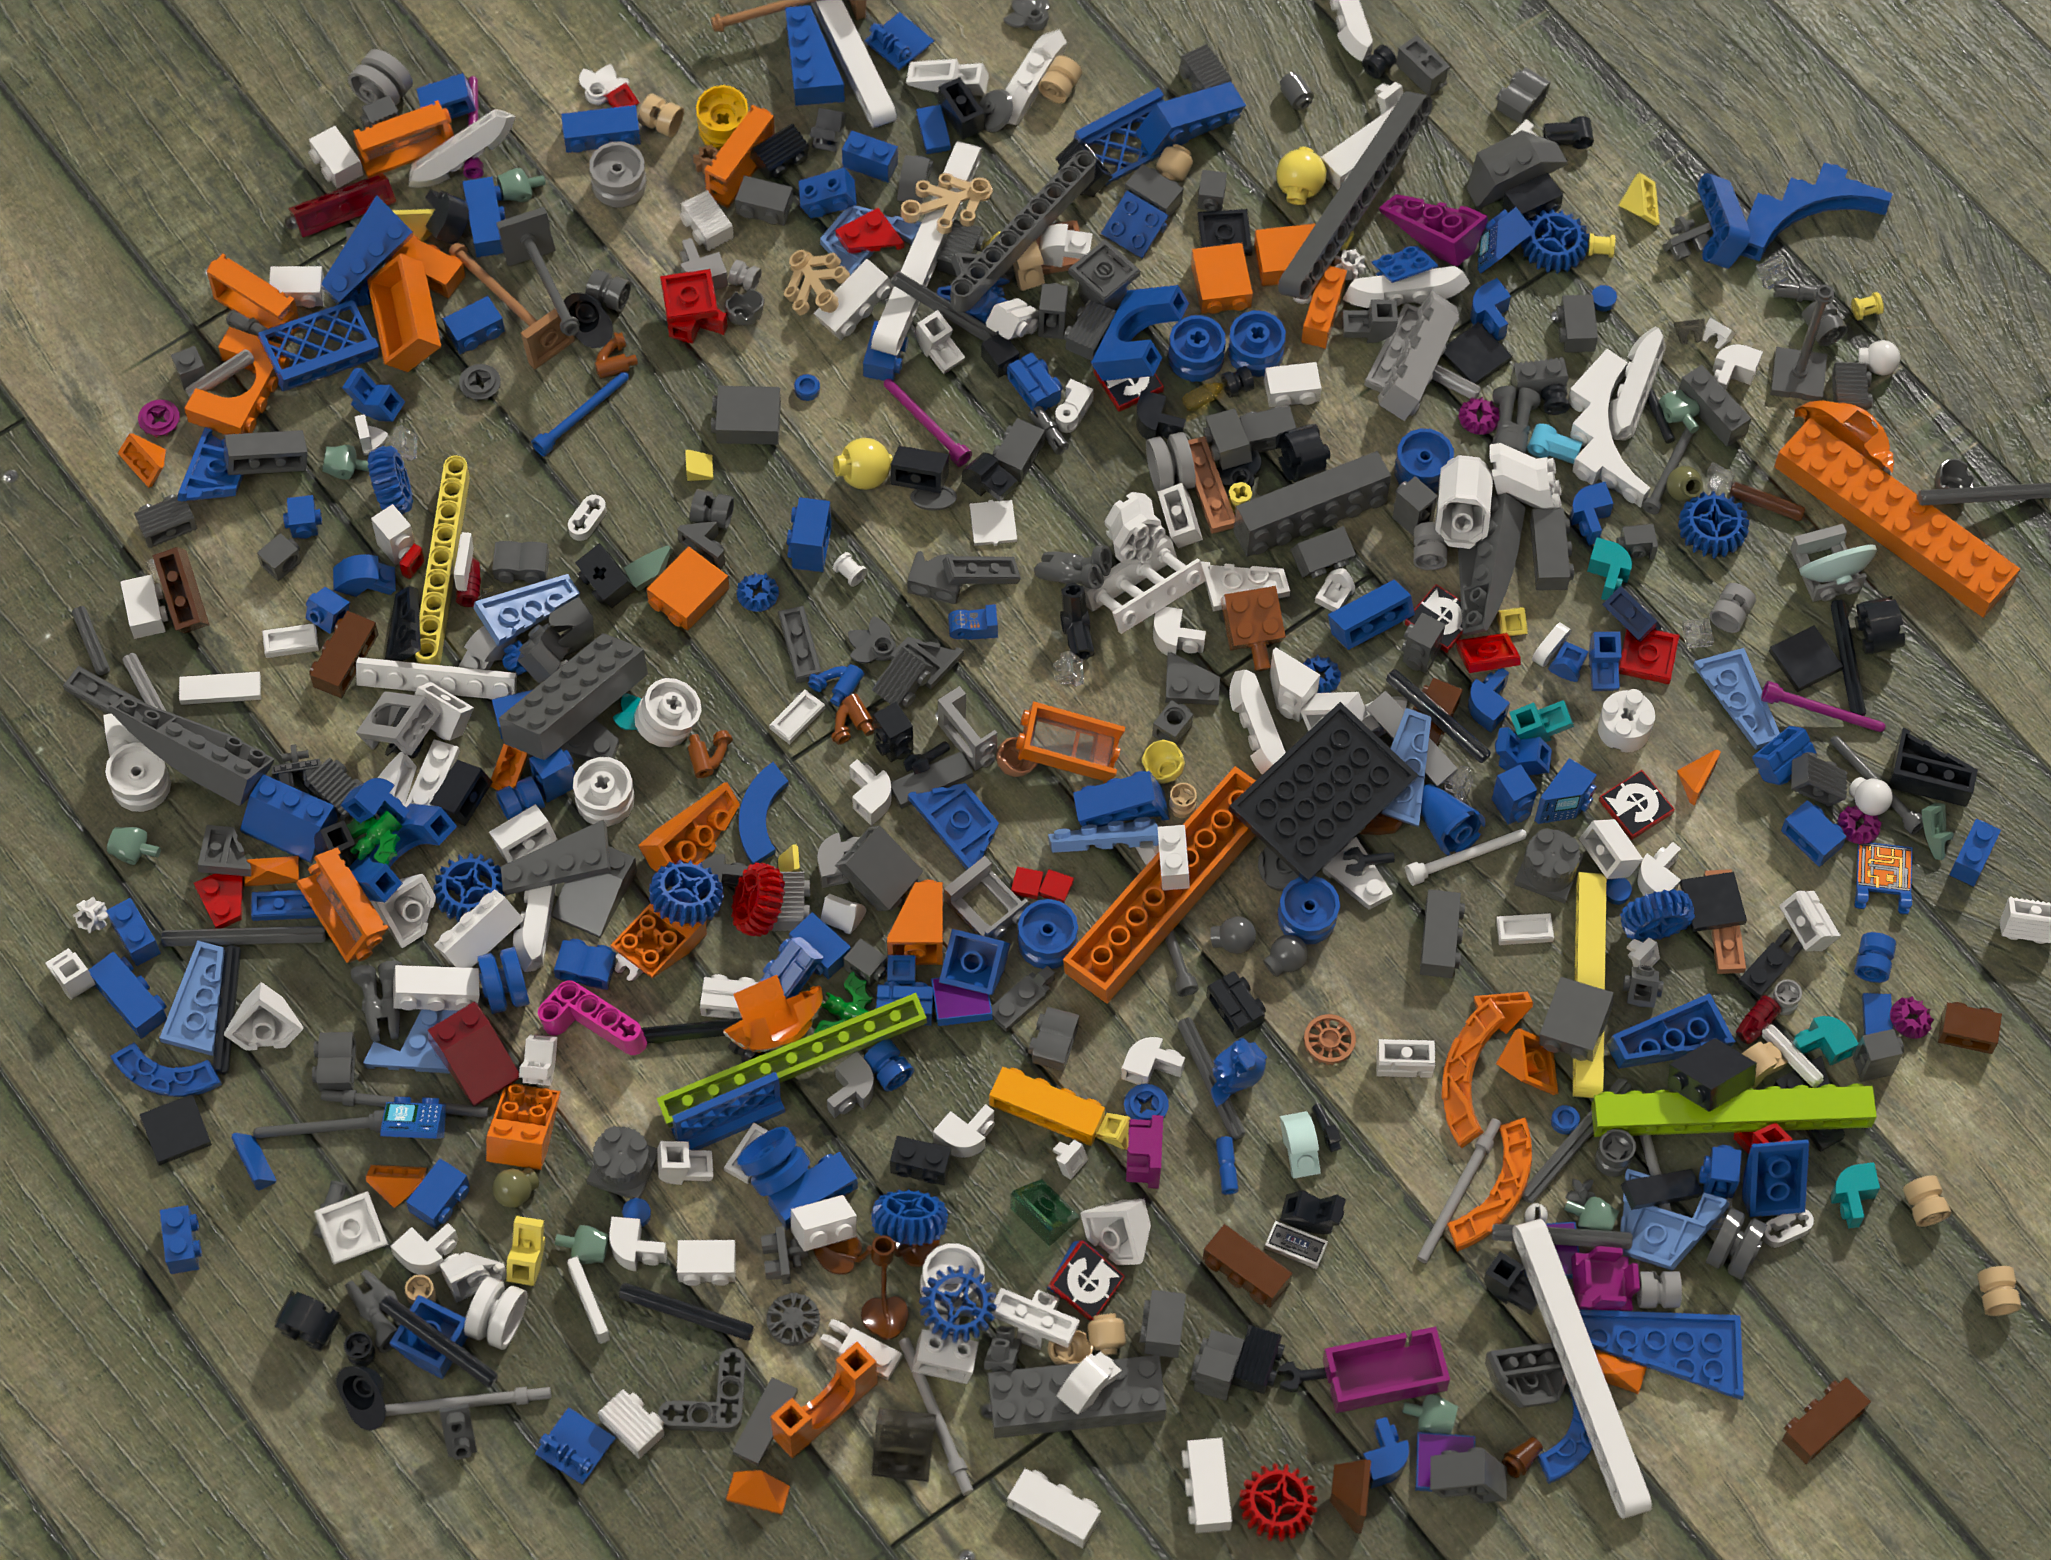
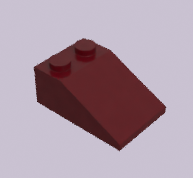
M475 1001L427 1030L430 1045L474 1107L520 1079L519 1072L492 1025Z

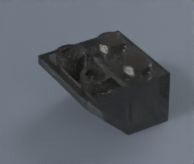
M879 1408L875 1428L871 1475L929 1482L937 1414Z

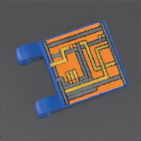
M1871 842L1858 844L1854 907L1865 909L1869 898L1868 891L1899 895L1898 913L1909 914V908L1912 906V847Z

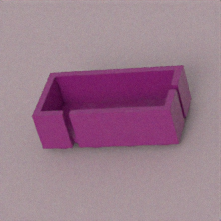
M1436 1326L1411 1331L1408 1347H1405L1407 1339L1405 1332L1325 1348L1322 1361L1326 1370L1328 1384L1331 1383L1330 1392L1335 1412L1340 1413L1447 1391L1450 1377Z

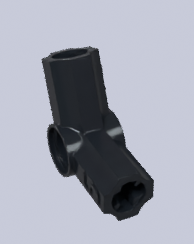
M1068 583L1061 589L1063 611H1060L1062 631L1063 634L1067 635L1072 659L1078 661L1087 660L1094 655V648L1089 631L1090 619L1086 607V594L1083 585Z

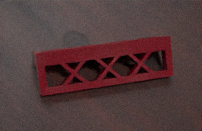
M381 172L288 209L291 216L295 219L300 235L306 237L365 214L376 195L386 205L396 202L389 179Z

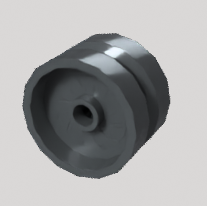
M1731 1208L1705 1263L1719 1269L1723 1267L1728 1255H1730L1733 1259L1728 1267V1273L1742 1280L1749 1264H1753L1763 1243L1760 1240L1767 1224L1753 1219L1750 1221L1745 1233H1743L1740 1229L1745 1220V1215Z

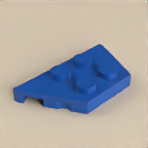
M208 427L204 428L178 492V501L236 496L244 474L228 475L224 458V439L219 440L213 436L212 429Z
M966 783L953 785L950 788H933L930 792L918 794L911 792L908 794L907 799L966 870L984 856L998 829L999 823Z

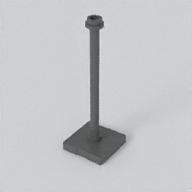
M542 207L496 222L507 266L532 259L561 319V331L567 336L575 335L579 331V322L577 318L570 316L541 257L556 251L545 208Z
M1821 285L1814 292V298L1817 302L1802 349L1776 347L1770 395L1787 398L1793 397L1807 401H1822L1827 354L1812 352L1826 305L1831 303L1834 298L1833 289L1829 285Z

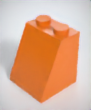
M923 880L922 882L914 883L887 937L888 955H915V965H943V882Z

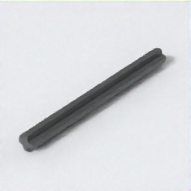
M2051 483L1920 490L1916 499L1921 506L2051 498Z
M324 926L162 931L161 941L163 946H196L197 941L213 945L324 942L326 930Z
M1619 1078L1607 1092L1626 1094L1631 1090L1632 1086L1626 1079ZM1592 1110L1527 1184L1522 1196L1524 1201L1534 1203L1594 1133Z

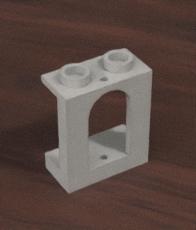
M1844 524L1795 536L1790 550L1798 569L1810 563L1808 554L1831 549L1832 554L1847 550L1844 542L1847 531ZM1857 573L1852 576L1853 581L1842 585H1837L1836 581L1821 585L1818 581L1810 580L1803 576L1802 578L1812 601L1815 602L1819 600L1828 601L1837 595L1845 593L1851 595L1858 592L1863 587L1866 574Z
M959 686L938 699V725L956 748L962 751L965 759L976 771L982 766L988 767L995 761L997 732L994 730L980 739L965 720L966 693Z
M385 691L358 728L356 734L372 750L381 741L394 743L405 755H412L440 713L423 696ZM401 707L409 708L396 727H392L391 725Z
M984 856L944 888L943 899L977 935L999 940L1007 932V928L1010 925L1019 923L1020 915L1028 906V900L1025 898L1021 901L991 870L992 863ZM979 883H982L1008 911L1007 914L992 926L985 923L962 899Z

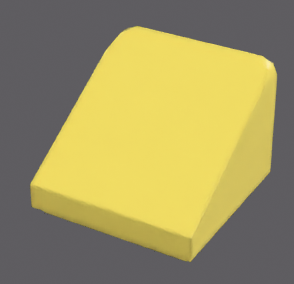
M685 450L687 481L713 480L712 455Z
M1518 607L1498 610L1496 617L1500 634L1508 633L1509 636L1528 634L1525 608Z
M797 844L790 846L778 857L780 872H800Z
M1107 1113L1096 1137L1118 1148L1127 1150L1128 1127L1131 1118Z

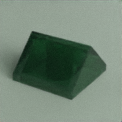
M1043 1179L1017 1188L1011 1193L1010 1209L1049 1247L1081 1217Z

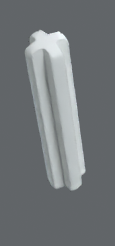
M1769 1024L1767 1029L1762 1030V1037L1767 1042L1771 1041L1781 1051V1054L1792 1068L1811 1087H1816L1823 1082V1074L1774 1025Z

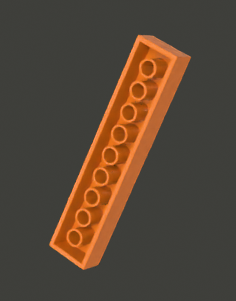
M1811 418L1778 452L1774 465L1777 470L1982 618L1988 614L2015 583L2021 568L1933 505H1919L1916 493Z
M1234 766L1183 824L1185 825L1190 888L1162 889L1160 853L1158 852L1063 959L1066 975L1106 1004L1111 1001L1256 836L1228 809L1256 780Z

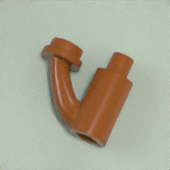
M614 332V338L597 355L596 362L594 363L599 379L627 372L630 366L638 364L636 355L626 357L625 354L608 358L615 348L618 351H622V348L626 347L622 332L618 334Z
M858 694L846 697L836 713L835 732L831 735V739L838 745L846 743L851 738L849 728L844 727L848 715L856 729L862 730L865 736H870L874 733V728L871 725L873 719Z
M718 731L713 735V745L717 749L711 758L709 757L705 742L700 741L699 735L693 734L689 736L690 745L687 749L697 778L709 777L713 774V770L721 764L728 744L733 741L732 735L728 731Z

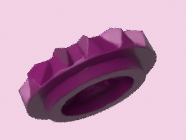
M1483 396L1480 399L1472 397L1468 402H1463L1459 410V421L1462 427L1470 433L1478 435L1487 434L1497 427L1499 408L1494 406L1493 401L1484 400ZM1479 409H1482V419H1480V422H1477L1476 413Z
M159 399L148 402L141 408L138 414L140 428H142L146 435L151 434L156 438L158 435L163 434L168 436V433L172 430L176 431V426L180 422L177 407L167 400ZM154 417H164L165 422H155Z
M1855 805L1854 807L1847 806L1840 813L1837 825L1842 828L1848 841L1856 844H1866L1877 838L1881 822L1878 819V815H1867ZM1863 818V825L1855 830L1856 821Z
M1913 996L1900 998L1893 1004L1890 1011V1018L1894 1028L1903 1036L1912 1039L1924 1037L1932 1029L1931 1024L1934 1019L1930 1016L1931 1009H1926L1923 1005V1000L1916 1001ZM1909 1013H1911L1912 1015L1918 1014V1018L1916 1020H1905Z

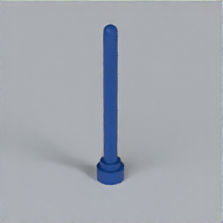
M621 372L549 433L538 434L531 440L534 449L541 456H546L553 450L554 441L627 382L629 375L626 372Z

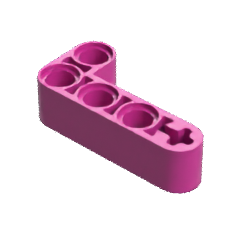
M574 981L562 982L538 1008V1017L544 1030L549 1035L557 1036L562 1034L576 1020L626 1054L638 1055L647 1046L646 1038L637 1021Z

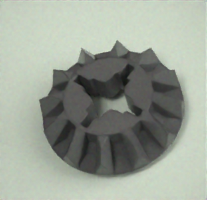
M476 364L464 370L460 376L459 385L466 398L470 397L476 402L478 399L487 401L492 395L496 396L497 390L501 388L499 373L493 367L486 364ZM477 377L484 383V389L479 388L477 385Z

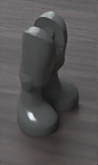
M1106 545L1096 546L1093 549L1092 556L1088 558L1075 553L1045 552L1042 554V562L1035 566L1034 573L1043 580L1063 584L1077 583L1089 589H1098L1104 584L1103 576L1110 574L1112 553Z
M387 961L378 966L383 991V998L379 1000L377 994L375 968L370 965H360L351 969L352 981L362 988L364 994L362 1011L365 1014L372 1042H381L379 1021L388 1020L391 1040L399 1039L400 1009L393 1008L395 965L403 966L399 961Z
M364 1270L360 1275L366 1286L369 1287V1292L364 1295L352 1280L345 1284V1288L359 1310L360 1316L366 1321L371 1322L376 1330V1347L381 1353H386L393 1349L390 1341L397 1329L382 1314L379 1305L387 1295L392 1296L397 1301L398 1299L394 1291L388 1289L371 1272ZM394 1320L395 1323H396V1325H397L398 1328H399V1326H400L401 1324H400L399 1322H397L396 1320Z

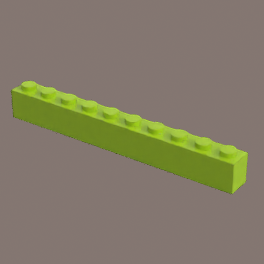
M913 993L656 1099L667 1126L671 1128L673 1127V1115L776 1072L779 1078V1083L853 1054L856 1051L875 1045L885 1039L927 1023V1018L917 994Z
M1860 1083L1851 1084L1847 1087H1836V1085L1827 1084L1820 1088H1809L1806 1085L1795 1086L1792 1089H1781L1778 1086H1770L1764 1090L1749 1088L1710 1112L1677 1092L1670 1093L1668 1090H1658L1654 1093L1643 1094L1641 1091H1630L1626 1094L1602 1092L1594 1095L1591 1104L1594 1137H1602V1135L1612 1129L1624 1130L1631 1136L1753 1132L1775 1122L1783 1130L1872 1128L1877 1118L1873 1086H1864Z

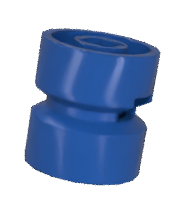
M531 776L518 781L515 788L509 785L495 792L507 820L535 804L540 810L545 808L540 791Z
M1869 932L1863 934L1858 950L1860 955L1857 956L1854 968L1855 975L1869 982L1881 983L1887 981L1890 977L1891 960L1894 958L1896 941L1882 933Z
M885 1039L877 1043L863 1057L870 1066L872 1073L877 1074V1081L887 1092L902 1086L914 1073V1068L903 1056L899 1057L900 1050L891 1039Z

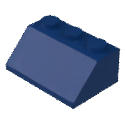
M263 774L249 796L240 831L293 856H299L300 859L312 864L314 857L317 855L314 844L315 834L319 830L337 823L338 817L334 805Z

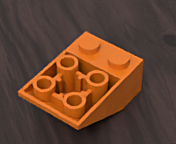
M649 904L617 937L610 947L648 976L654 978L688 955L707 935L706 922L703 925L696 922L693 928L689 923H685L682 927L676 921L670 924L669 918L661 919L660 912H654L653 904Z
M510 1084L504 1088L487 1133L486 1161L541 1170L548 1152L560 1091L521 1084Z

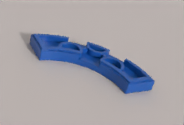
M774 762L765 767L751 782L740 807L739 832L741 843L752 865L761 863L776 853V849L767 833L766 817L772 802L784 788L789 786V781Z
M135 1042L110 1056L119 1070L133 1083L159 1095L170 1097H185L190 1094L198 1095L222 1085L208 1059L193 1066L169 1068L159 1065L146 1057Z
M1570 1387L1569 1390L1573 1402V1417L1570 1428L1557 1445L1538 1455L1539 1463L1548 1484L1571 1473L1584 1461L1592 1449Z

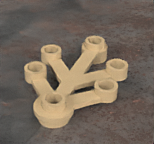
M943 173L939 176L938 186L931 185L925 180L918 181L915 190L917 196L925 198L932 195L938 197V199L923 204L915 200H907L901 205V217L907 223H915L920 219L921 215L946 207L943 216L937 221V231L941 234H948L952 230V220L960 203L969 200L967 208L960 213V223L966 227L972 226L975 223V212L980 202L986 201L992 196V186L985 178H975L968 182L955 178L949 173ZM952 187H955L963 191L956 193L950 191V189H952Z
M805 250L796 251L789 260L793 275L788 287L784 290V296L790 302H794L792 308L798 315H804L810 309L807 299L811 288H813L817 294L815 300L817 306L823 312L831 313L835 311L839 305L838 297L832 290L826 289L820 280L835 279L841 284L849 278L850 273L844 266H839L841 260L835 253L813 257L810 252ZM825 265L828 268L824 270L812 269V267ZM804 274L805 279L801 289L799 290L797 287Z

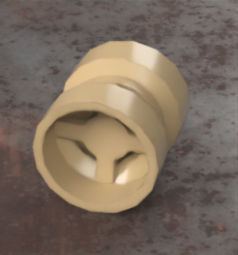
M1178 783L1170 791L1169 809L1175 817L1187 818L1195 811L1197 792L1191 784Z
M415 1275L406 1282L405 1293L411 1307L418 1295L433 1302L436 1301L434 1285L427 1276Z

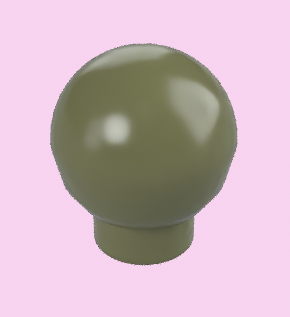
M1690 466L1675 468L1667 478V490L1671 497L1677 501H1691L1692 497L1700 495L1703 490V481L1700 474Z
M530 1167L522 1171L518 1169L504 1170L494 1179L492 1186L493 1195L497 1202L505 1207H519L529 1199L531 1191L539 1187V1179L535 1171Z

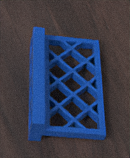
M1159 87L1075 131L1073 140L1076 137L1085 141L1088 146L1094 143L1105 146L1102 156L1095 154L1102 164L1105 162L1118 166L1117 172L1112 174L1113 178L1106 185L1133 172L1142 164L1146 165L1161 156L1162 152L1150 156L1146 150H1143V144H1141L1140 149L1126 145L1128 136L1139 138L1135 133L1136 131L1130 130L1131 124L1136 121L1143 123L1146 119L1145 116L1149 115L1157 103L1164 102V94ZM1115 132L1124 134V143L1119 144L1109 141L1110 135ZM1187 140V141H1185V142H1183V143H1180V144H1178V145L1181 146V145H1183V144L1189 142V140ZM1107 147L1122 150L1120 160L1105 157ZM1124 151L1138 154V160L1134 163L1122 161Z
M354 300L258 332L260 342L278 376V383L282 392L378 358L379 345L376 339L372 338ZM350 309L354 316L352 323L339 319L340 312ZM325 319L332 322L328 332L314 327L316 321ZM335 324L348 328L345 338L331 333ZM300 327L308 331L303 340L290 335L292 330ZM353 330L363 334L365 341L356 343L348 339ZM311 332L325 337L321 346L308 342ZM276 335L284 340L281 347L278 348L270 345L267 338ZM328 339L342 343L340 349L336 351L326 349L325 345ZM288 340L301 345L297 355L284 350ZM307 347L318 351L316 358L309 360L301 357L304 348ZM280 356L293 359V365L281 369L278 363Z
M776 1072L673 1115L674 1128L671 1130L675 1141L688 1142L689 1150H700L750 1128L753 1123L758 1125L785 1113L780 1096L779 1078Z

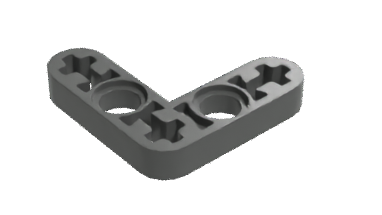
M729 1348L720 1356L717 1402L667 1401L660 1406L658 1411L659 1418L664 1423L663 1427L669 1430L732 1432L737 1430L742 1423L746 1371L745 1356L742 1351L736 1348ZM731 1357H736L737 1362H740L735 1364V1376L730 1375L729 1363H725L729 1362ZM734 1383L739 1387V1392L732 1397L726 1396L723 1393L724 1386ZM727 1404H732V1414L734 1417H737L733 1418L731 1423H726L725 1418H721L727 1415ZM674 1409L677 1415H684V1409H688V1422H684L683 1416H674L673 1421H668V1417L664 1414H669L670 1410ZM705 1410L709 1415L705 1422L696 1423L693 1421L692 1415L695 1411Z

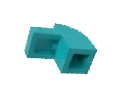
M1597 537L1587 572L1607 577L1601 596L1602 600H1607L1622 585V582L1628 583L1632 561L1629 553L1621 545Z
M1564 700L1542 709H1538L1533 702L1509 712L1520 739L1541 737L1544 742L1551 741L1550 736L1574 727Z
M1831 1016L1813 1018L1809 1029L1799 1032L1793 1041V1045L1803 1055L1820 1048L1830 1066L1852 1057L1859 1044L1850 1028L1841 1020Z
M1874 1162L1856 1164L1846 1168L1839 1175L1832 1189L1831 1204L1840 1203L1841 1217L1843 1220L1846 1219L1848 1229L1860 1227L1864 1219L1860 1200L1874 1199L1880 1190Z

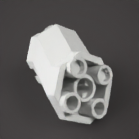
M1502 443L1490 445V462H1493L1494 469L1492 470L1497 495L1507 492L1514 499L1536 509L1562 508L1560 495H1562L1559 480H1555L1556 466L1553 458L1535 459Z
M1458 455L1450 459L1441 468L1435 530L1444 538L1449 547L1470 549L1476 545L1477 541L1483 540L1488 536L1493 475L1486 463L1479 457Z
M1131 492L1126 496L1129 498L1123 503L1119 500L1113 505L1104 522L1109 530L1106 531V534L1113 541L1116 558L1122 563L1136 565L1139 562L1146 563L1152 558L1154 550L1165 535V529L1162 527L1161 521L1154 515L1152 500L1146 494Z

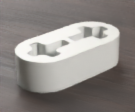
M587 496L569 519L568 530L574 540L583 541L588 539L605 517L606 504L601 496ZM596 505H599V510L594 509L590 513V506L595 507ZM584 522L585 529L580 528L576 531L575 526L580 527Z
M1559 622L1537 648L1532 661L1541 667H1545L1562 647L1564 641L1568 639L1571 629Z
M1805 1209V1213L1782 1214L1766 1223L1767 1227L1762 1239L1768 1246L1776 1248L1801 1238L1811 1230L1814 1222L1813 1216ZM1796 1217H1798L1799 1220L1806 1221L1803 1228L1800 1224L1791 1227V1225L1794 1224ZM1772 1228L1775 1231L1785 1229L1781 1232L1779 1238L1776 1235L1770 1236Z

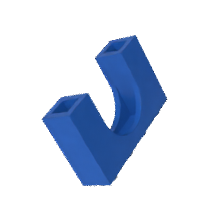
M1178 285L1135 289L1126 292L1091 361L1102 381L1154 376L1162 359L1151 340H1131L1137 333L1148 326L1181 321L1189 302Z
M410 803L406 807L409 810L408 814L404 819L398 821L403 827L399 831L392 832V834H397L400 838L395 846V851L398 855L393 857L388 865L379 863L374 858L380 846L377 845L364 860L360 861L357 858L349 866L350 871L370 901L385 903L403 884L390 869L392 864L401 855L421 844L440 845L457 827L442 807Z

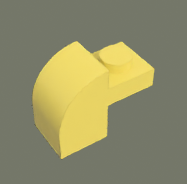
M516 1216L513 1227V1245L507 1258L506 1282L535 1285L545 1246V1237H543L544 1220Z

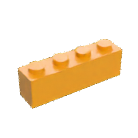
M1002 1066L989 1094L990 1106L1091 1147L1105 1117V1107L1098 1101L1090 1098L1086 1100L1080 1098L1073 1091L1066 1088L1061 1090L1055 1088L1044 1079H1033L1025 1076L1021 1070L1016 1068L1008 1069Z

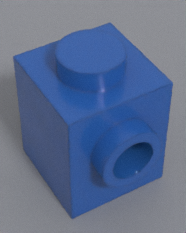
M313 495L287 498L288 513H283L285 529L290 528L292 538L306 539L318 535V525H322L321 510L316 509Z
M324 587L317 593L309 596L306 602L307 611L305 618L331 634L334 632L337 621L340 618L343 619L346 612L349 611L350 602Z

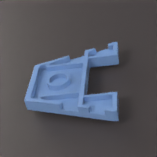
M856 205L845 209L820 238V244L828 253H835L840 258L841 263L839 266H844L850 273V276L874 253L870 251L848 253L835 235L836 229L872 211V209ZM885 216L901 239L912 245L922 222L907 223L899 216L894 218Z
M421 1009L401 1051L373 1042L363 1062L364 1067L368 1069L386 1067L388 1070L403 1068L415 1069L418 1072L450 1073L430 1045L427 1030L457 1011Z
M1627 1169L1625 1172L1626 1180L1649 1176ZM1703 1193L1693 1218L1655 1206L1631 1210L1625 1195H1623L1624 1211L1621 1218L1620 1232H1630L1633 1236L1632 1248L1623 1249V1255L1673 1271L1727 1210L1729 1206L1728 1200Z

